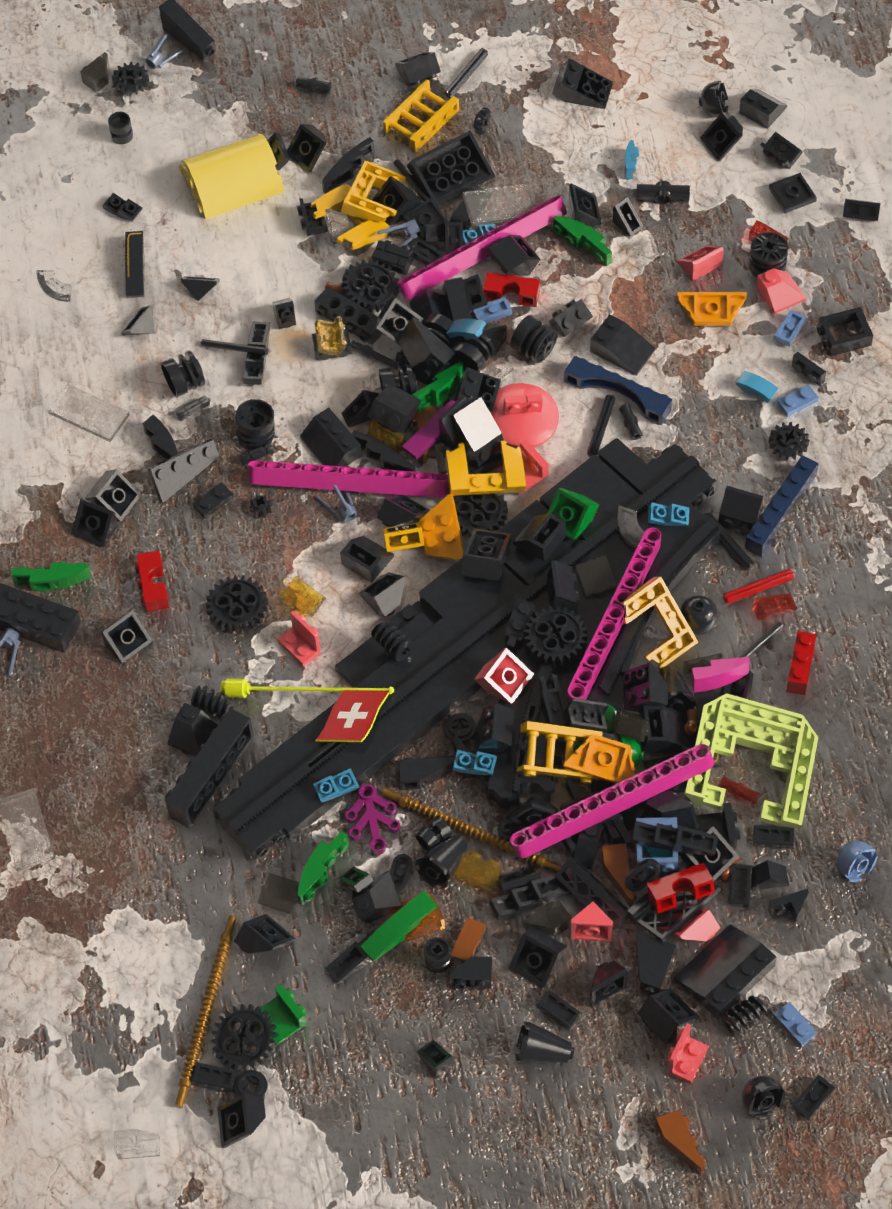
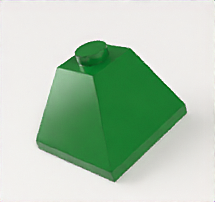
M558 488L547 514H552L566 522V534L575 540L592 522L599 504L584 495Z

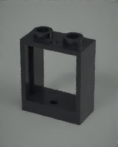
M861 307L819 317V324L816 326L819 336H822L823 347L825 350H828L830 357L872 346L873 333ZM853 321L859 335L834 341L829 327Z

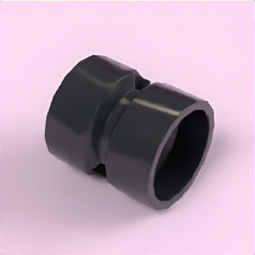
M122 111L111 114L108 118V124L113 142L116 144L129 143L133 138L129 115Z
M435 816L428 822V827H422L415 833L416 840L427 852L439 845L440 842L453 836L450 827L439 816Z
M440 937L428 940L424 946L425 965L431 972L442 973L451 964L450 945L445 939Z

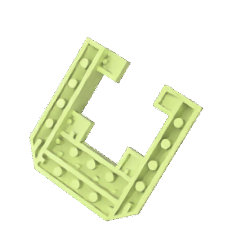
M725 694L704 705L695 746L699 744L708 745L712 756H714V753L732 757L735 744L772 754L770 768L787 773L781 804L764 800L759 821L776 825L777 827L795 828L802 826L818 743V736L805 717L798 713L730 694ZM711 768L687 780L685 795L698 807L704 805L721 810L726 789L708 784Z

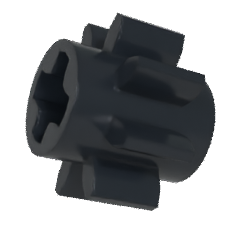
M256 495L253 500H250L251 506L249 510L250 513L254 512L255 518H265L268 513H272V501H267L266 495Z

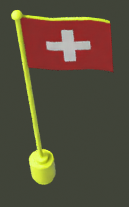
M227 678L222 680L220 686L222 696L227 695L228 698H246L247 694H250V690L342 692L331 710L324 729L316 738V741L362 742L370 732L378 711L387 696L394 692V688L391 686L389 688L250 686L247 679Z

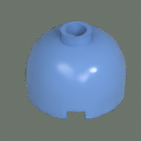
M853 841L843 845L837 857L839 871L850 882L860 881L863 879L860 877L862 873L867 871L869 874L877 860L876 850L862 841Z

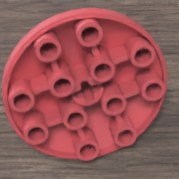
M515 383L500 388L493 410L490 412L502 432L504 441L507 442L506 445L515 449L520 447V443L525 439L534 448L546 443L555 433L559 419V412L554 399L540 387L527 383Z

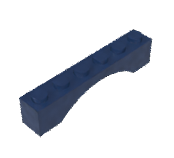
M574 356L564 371V382L579 389L604 388L621 393L638 406L646 419L659 425L663 424L672 410V399L667 395L653 391L649 387H644L634 380L626 379L616 372L608 371L600 365L590 363L584 358Z
M803 455L800 457L746 536V550L762 557L791 506L808 489L817 476L819 463Z

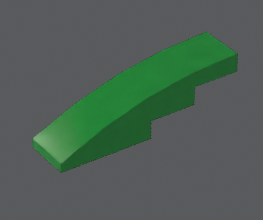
M422 891L380 926L360 948L372 962H375L405 939V935L420 925L424 917L437 909V904L425 891Z

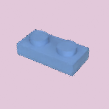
M506 297L489 302L486 306L472 310V313L476 320L484 321L487 324L512 315V309Z
M790 310L774 334L773 340L790 347L805 324L807 317Z
M807 384L778 399L777 405L789 417L818 402L819 397Z
M791 1002L774 1013L773 1017L800 1047L817 1036V1031Z

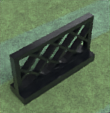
M684 859L678 864V870H674L666 876L690 868V862ZM714 883L715 893L697 899V903L694 906L687 907L686 901L696 899L693 894L687 895V891H683V896H676V902L683 901V907L672 908L661 913H657L647 892L627 912L632 924L636 927L641 926L664 943L718 894L721 889L720 886ZM683 913L680 919L672 920V914ZM669 914L668 920L658 921V915ZM648 916H654V922H644V920ZM668 926V930L663 934L658 932V927Z

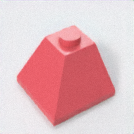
M773 268L758 275L757 290L774 314L806 300V297L788 272Z
M505 648L484 665L474 680L488 693L512 704L534 674Z
M686 902V907L694 906V904ZM702 907L672 936L681 939L707 941L715 936L720 926L710 910ZM683 913L673 914L672 920L680 919ZM661 926L659 930L665 932L668 930V926Z

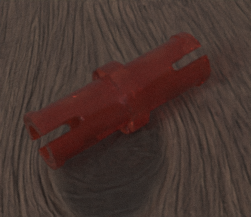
M725 776L722 777L718 787L734 794V797H741L752 804L757 802L760 795L759 792L745 787L743 783H737Z

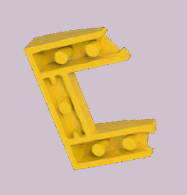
M365 160L344 200L341 213L365 220L383 222L386 221L388 216H395L397 210L369 200L367 196L372 186L381 188L390 176L401 183L406 180V176Z
M348 184L342 185L313 201L310 207H316L317 209L313 213V218L317 219L341 210L351 187ZM347 215L357 226L337 237L336 241L341 244L347 240L352 243L351 249L354 250L387 238L388 232L380 235L377 232L390 227L385 221L365 220Z
M501 441L504 473L468 475L464 443L458 444V448L452 452L447 450L446 462L450 494L456 496L525 492L526 481L520 447L515 449L506 445L507 442Z
M653 577L622 602V605H625L626 617L623 618L625 624H628L644 611L654 606L670 635L644 656L647 661L652 659L657 662L659 669H662L698 643L661 577Z

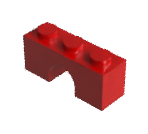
M487 272L483 290L488 301L500 299L506 293L513 292L519 296V305L537 308L540 279Z
M160 551L137 554L138 562L134 563L136 573H140L141 577L137 578L139 589H143V594H140L141 605L146 606L147 612L170 608L165 582H152L154 578L164 576Z
M797 631L786 692L806 695L817 634Z
M704 863L647 883L648 896L657 913L677 907L676 894L679 892H690L696 900L715 893L713 878Z

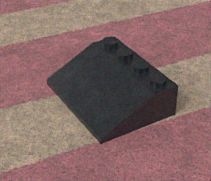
M471 130L411 160L406 165L412 177L429 198L432 197L437 206L471 190L474 185L479 186L495 177Z
M729 924L673 979L719 1020L722 1014L727 1013L775 967L777 956L761 942Z

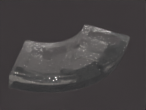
M36 270L39 286L45 294L59 301L71 302V284L59 281L55 276L54 270Z
M619 505L617 511L619 532L632 548L637 549L645 532L637 522V511Z

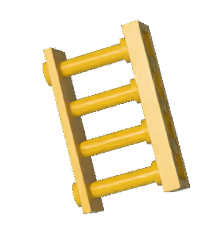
M426 80L397 109L385 117L383 120V131L387 134L391 129H394L409 138L410 150L416 153L459 111V99L453 96L449 101L443 100L430 91V81ZM427 97L442 107L438 111H433L420 102ZM415 107L431 118L427 122H423L409 112ZM405 118L420 129L416 133H412L398 123Z
M529 721L521 724L520 732L527 733L528 736L527 763L518 767L517 772H524V776H536V774L576 779L580 780L582 784H592V781L599 779L580 772H573L567 768H564V770L553 769L555 740L557 737L564 738V741H566V762L573 755L574 742L576 740L583 741L584 743L591 734L602 736V732ZM539 735H544L547 739L545 768L534 766L536 737Z

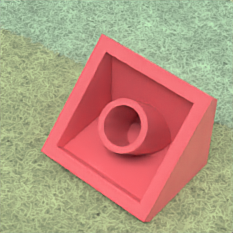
M706 245L677 261L693 281L722 266L724 250L721 246Z
M592 902L571 919V939L612 942L613 921Z

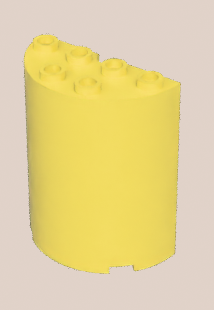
M263 134L183 159L179 165L181 174L186 175L187 187L193 189L191 190L193 200L198 201L196 204L199 213L203 212L205 219L284 192L281 175L275 167V164H277L275 157Z

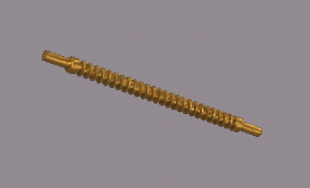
M384 788L382 791L383 796L399 802V805L402 807L408 806V809L413 808L414 812L416 810L418 814L422 812L423 816L428 815V818L439 816L449 827L453 826L454 830L458 828L459 832L464 831V834L469 833L470 837L474 835L475 839L478 837L480 841L484 840V843L489 842L490 846L494 844L495 848L500 847V850L505 849L506 853L510 851L511 855L515 854L511 842H506V839L502 840L501 836L497 838L496 834L491 835V832L486 833L485 829L481 831L480 827L476 828L475 825L471 826L470 823L465 824V821L461 822L460 818L455 819V816L445 815L444 811L440 813L439 809L435 810V807L430 808V805L425 806L424 802L420 804L419 800L410 799V796L406 794L400 795L387 788ZM538 853L526 857L527 862L530 860L531 864L536 863V866L540 868L546 867L558 872L562 867L547 860V857L544 855L538 856Z
M229 915L225 931L220 936L221 943L218 944L220 948H217L218 953L215 954V964L212 965L214 969L211 970L212 974L209 976L211 980H208L209 985L206 986L208 991L204 992L206 996L203 997L204 1001L201 1003L203 1007H200L201 1012L198 1014L200 1018H197L198 1023L195 1024L197 1029L193 1030L195 1034L192 1035V1038L194 1040L190 1041L192 1045L189 1046L190 1051L187 1052L189 1056L186 1057L187 1062L184 1063L186 1067L182 1069L184 1073H181L182 1078L179 1079L178 1086L180 1088L174 1105L177 1108H183L187 1090L192 1085L193 1068L196 1067L197 1057L200 1056L198 1052L201 1051L200 1046L203 1045L201 1041L204 1040L203 1035L206 1034L204 1030H207L208 1027L206 1025L209 1024L207 1019L211 1018L209 1014L212 1013L211 1008L214 1007L212 1003L215 1002L214 997L217 996L215 992L218 991L217 987L220 986L218 981H221L220 976L223 975L222 970L225 969L223 965L226 964L224 960L228 958L226 955L229 954L227 949L231 948L229 944L233 941L232 932L236 922V917L233 915Z

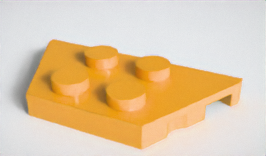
M677 292V300L694 326H731L747 298V292Z
M448 494L424 515L419 522L422 527L425 553L428 557L460 560L463 557L464 546L452 494Z
M591 734L563 764L564 768L615 784L635 775L631 746L595 734Z

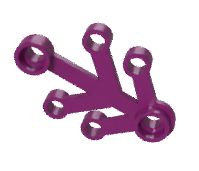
M364 784L358 789V800L345 813L346 821L354 823L358 818L357 813L366 805V812L357 824L349 830V837L353 841L359 840L361 838V831L369 822L372 835L370 842L371 852L375 855H381L386 851V842L380 837L377 820L388 826L391 833L400 831V822L374 809L373 803L385 808V813L390 816L396 813L397 808L394 802H388L378 796L374 786ZM365 793H370V794H371L370 796H367V797L364 796ZM388 807L394 808L391 811L387 810ZM350 814H354V815H355L354 818H349L348 816H349ZM396 824L398 827L392 828L391 825ZM358 832V835L353 836L352 833ZM376 846H381V847H382V848L379 849V850H376V849H375Z

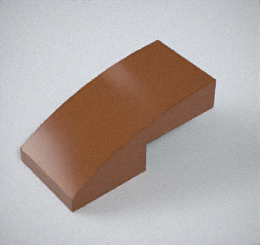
M468 917L451 955L465 961L474 956L487 925Z

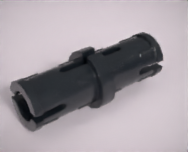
M297 76V88L310 89L312 92L316 90L330 93L331 82Z
M630 404L621 405L619 411L624 419V426L629 430L632 440L640 439L643 433L639 428L638 419L634 416Z

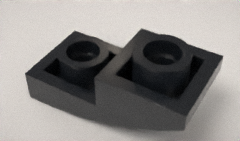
M112 193L103 204V209L132 222L143 209L129 198L124 200L115 193Z

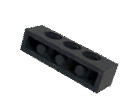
M328 286L314 300L315 311L318 315L326 317L335 325L348 328V333L356 335L361 341L373 345L381 337L382 333L375 329L378 316Z

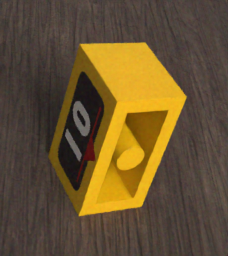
M420 522L382 529L387 552L425 546Z

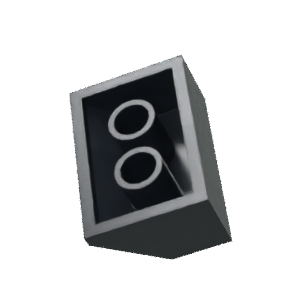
M330 408L315 415L300 435L301 440L322 465L346 467L362 457L361 444Z

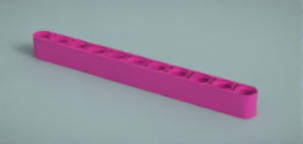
M555 196L401 279L397 284L404 300L415 298L426 288L431 289L444 282V280L488 258L491 255L487 249L508 235H521L524 238L552 223L553 217H563L567 214V210L561 196Z
M258 460L248 463V482L257 485L334 490L333 486L336 485L340 491L445 498L450 494L447 474Z
M649 528L644 532L568 687V704L572 698L587 699L624 623L623 618L626 617L625 605H622V602L619 600H626L642 586L660 549L661 532L658 529ZM581 678H586V679H588V680H587V681H582V680H580V679H581ZM573 694H579L580 696H579V697H574V696H572V695H573Z
M706 744L694 746L514 833L510 838V842L516 856L519 858L531 856L709 770L714 765V759L709 746Z

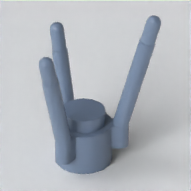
M166 34L161 36L152 52L145 59L146 64L153 69L157 66L161 68L165 63L183 52L179 50L162 61L163 56L158 50L166 39Z
M415 219L404 224L378 231L377 234L391 233L404 229L406 235H410V237L399 245L401 247L402 245L406 246L410 241L417 238L416 233L420 232V229Z
M336 485L333 488L342 503L338 508L339 513L322 498L316 497L322 505L338 518L339 522L343 520L345 523H348L357 516V510L353 505L349 492L345 491L348 503H346Z
M6 628L0 637V647L2 645L7 648L14 646L8 676L12 675L17 649L21 643L18 640L19 633L12 628Z

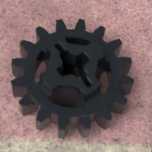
M130 62L129 65L123 63V67L117 66L118 70H114V75H112L113 87H116L117 92L122 91L123 95L128 92L129 96H131L132 92L137 95L138 90L143 92V87H148L147 82L150 80L148 70H145L144 65L140 67L139 63L133 65Z
M783 422L782 427L776 425L775 430H771L768 441L770 443L769 448L773 449V454L779 453V458L786 456V460L789 457L796 460V455L801 457L803 452H807L810 441L808 439L809 434L805 433V428L799 429V424L792 426V422H789V425Z

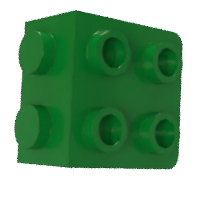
M282 984L275 988L276 997L260 1007L262 1009L261 1012L265 1010L269 1013L267 1017L271 1016L274 1019L271 1024H275L277 1028L273 1032L278 1033L279 1036L273 1038V1040L278 1044L307 1025L306 1010L301 1004H296L294 1001L295 996L289 988L285 989Z

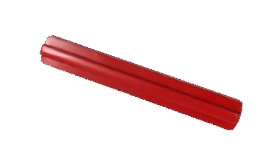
M787 569L724 593L723 599L726 604H730L794 579V572L792 569Z

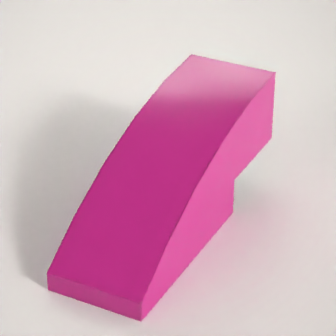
M749 657L710 660V666L692 668L691 683L693 692L720 688L742 678L749 673Z

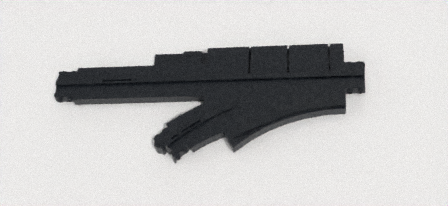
M618 438L612 440L597 452L598 456L594 454L540 497V502L535 500L496 531L511 534L503 572L499 581H488L483 578H469L461 575V558L419 591V601L415 602L412 606L408 604L389 619L393 625L397 626V630L402 631V635L407 636V640L409 639L413 642L409 655L403 661H396L395 657H392L375 638L371 637L335 665V670L353 688H389L390 686L394 688V692L387 696L380 707L370 732L362 742L316 741V738L326 725L334 706L332 704L238 778L239 788L233 789L226 799L219 800L212 808L214 818L221 822L222 828L246 852V856L254 860L264 856L269 848L274 844H279L284 839V836L290 841L351 793L348 792L334 799L321 802L313 785L314 783L329 776L333 777L351 768L360 786L482 688L474 679L485 664L506 648L509 638L504 637L517 598L536 604L532 614L533 618H535V612L542 614V608L546 612L549 611L550 599L546 575L551 561L555 560L571 566L572 573L576 574V585H574L575 591H578L579 602L575 605L574 617L580 615V621L585 622L588 635L586 647L582 648V654L577 653V659L570 657V663L563 660L562 665H560L559 661L552 665L551 660L544 664V658L538 661L537 654L531 656V650H527V644L524 642V639L521 643L516 641L513 651L509 650L534 675L512 704L501 699L498 701V704L514 710L512 745L495 754L497 758L493 775L485 778V790H488L489 800H494L501 809H508L514 804H519L520 798L526 797L529 794H538L543 800L550 802L551 793H555V781H551V776L536 774V776H524V772H517L518 767L526 765L528 750L527 733L520 732V727L522 723L527 721L549 724L541 696L539 677L545 678L547 689H553L550 676L555 674L559 687L562 689L566 707L568 706V687L636 551L635 548L626 542L619 531L620 525L618 526L617 523L618 509L625 511V527L629 535L637 543H640L644 532L649 528H656L661 532L660 549L643 584L653 577H661L669 592H671L691 567L719 542L720 529L718 524L713 519L706 518L696 509L702 504L703 500L715 494L717 480L712 479L709 473L700 466L699 461L692 455L688 456L679 445L673 444L670 448H665L658 458L651 459L647 465ZM558 488L584 495L598 503L599 507L592 522L577 539L574 540L566 536L545 561L513 544L514 540L535 516L548 513ZM652 502L665 506L676 504L689 507V525L665 526L647 523L648 505ZM654 606L644 611L628 624L623 623L586 700L607 703L623 713V672L633 667L637 651L653 618L657 614ZM581 678L580 680L587 681L588 679ZM573 694L572 696H574V697H579L580 695H579V694ZM544 735L536 737L534 766L545 768L547 739ZM557 737L555 740L553 769H556V765H562L566 750L564 738Z

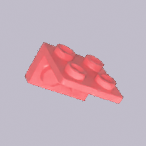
M525 439L520 443L524 466L526 491L549 476V464ZM503 466L497 468L498 473H504Z
M293 610L290 612L292 628L278 638V643L304 667L321 654L319 632L315 627H310L301 614H297Z
M686 1024L685 1028H681L676 1037L677 1043L675 1047H671L666 1065L669 1066V1075L692 1084L709 1046L691 1038V1025Z

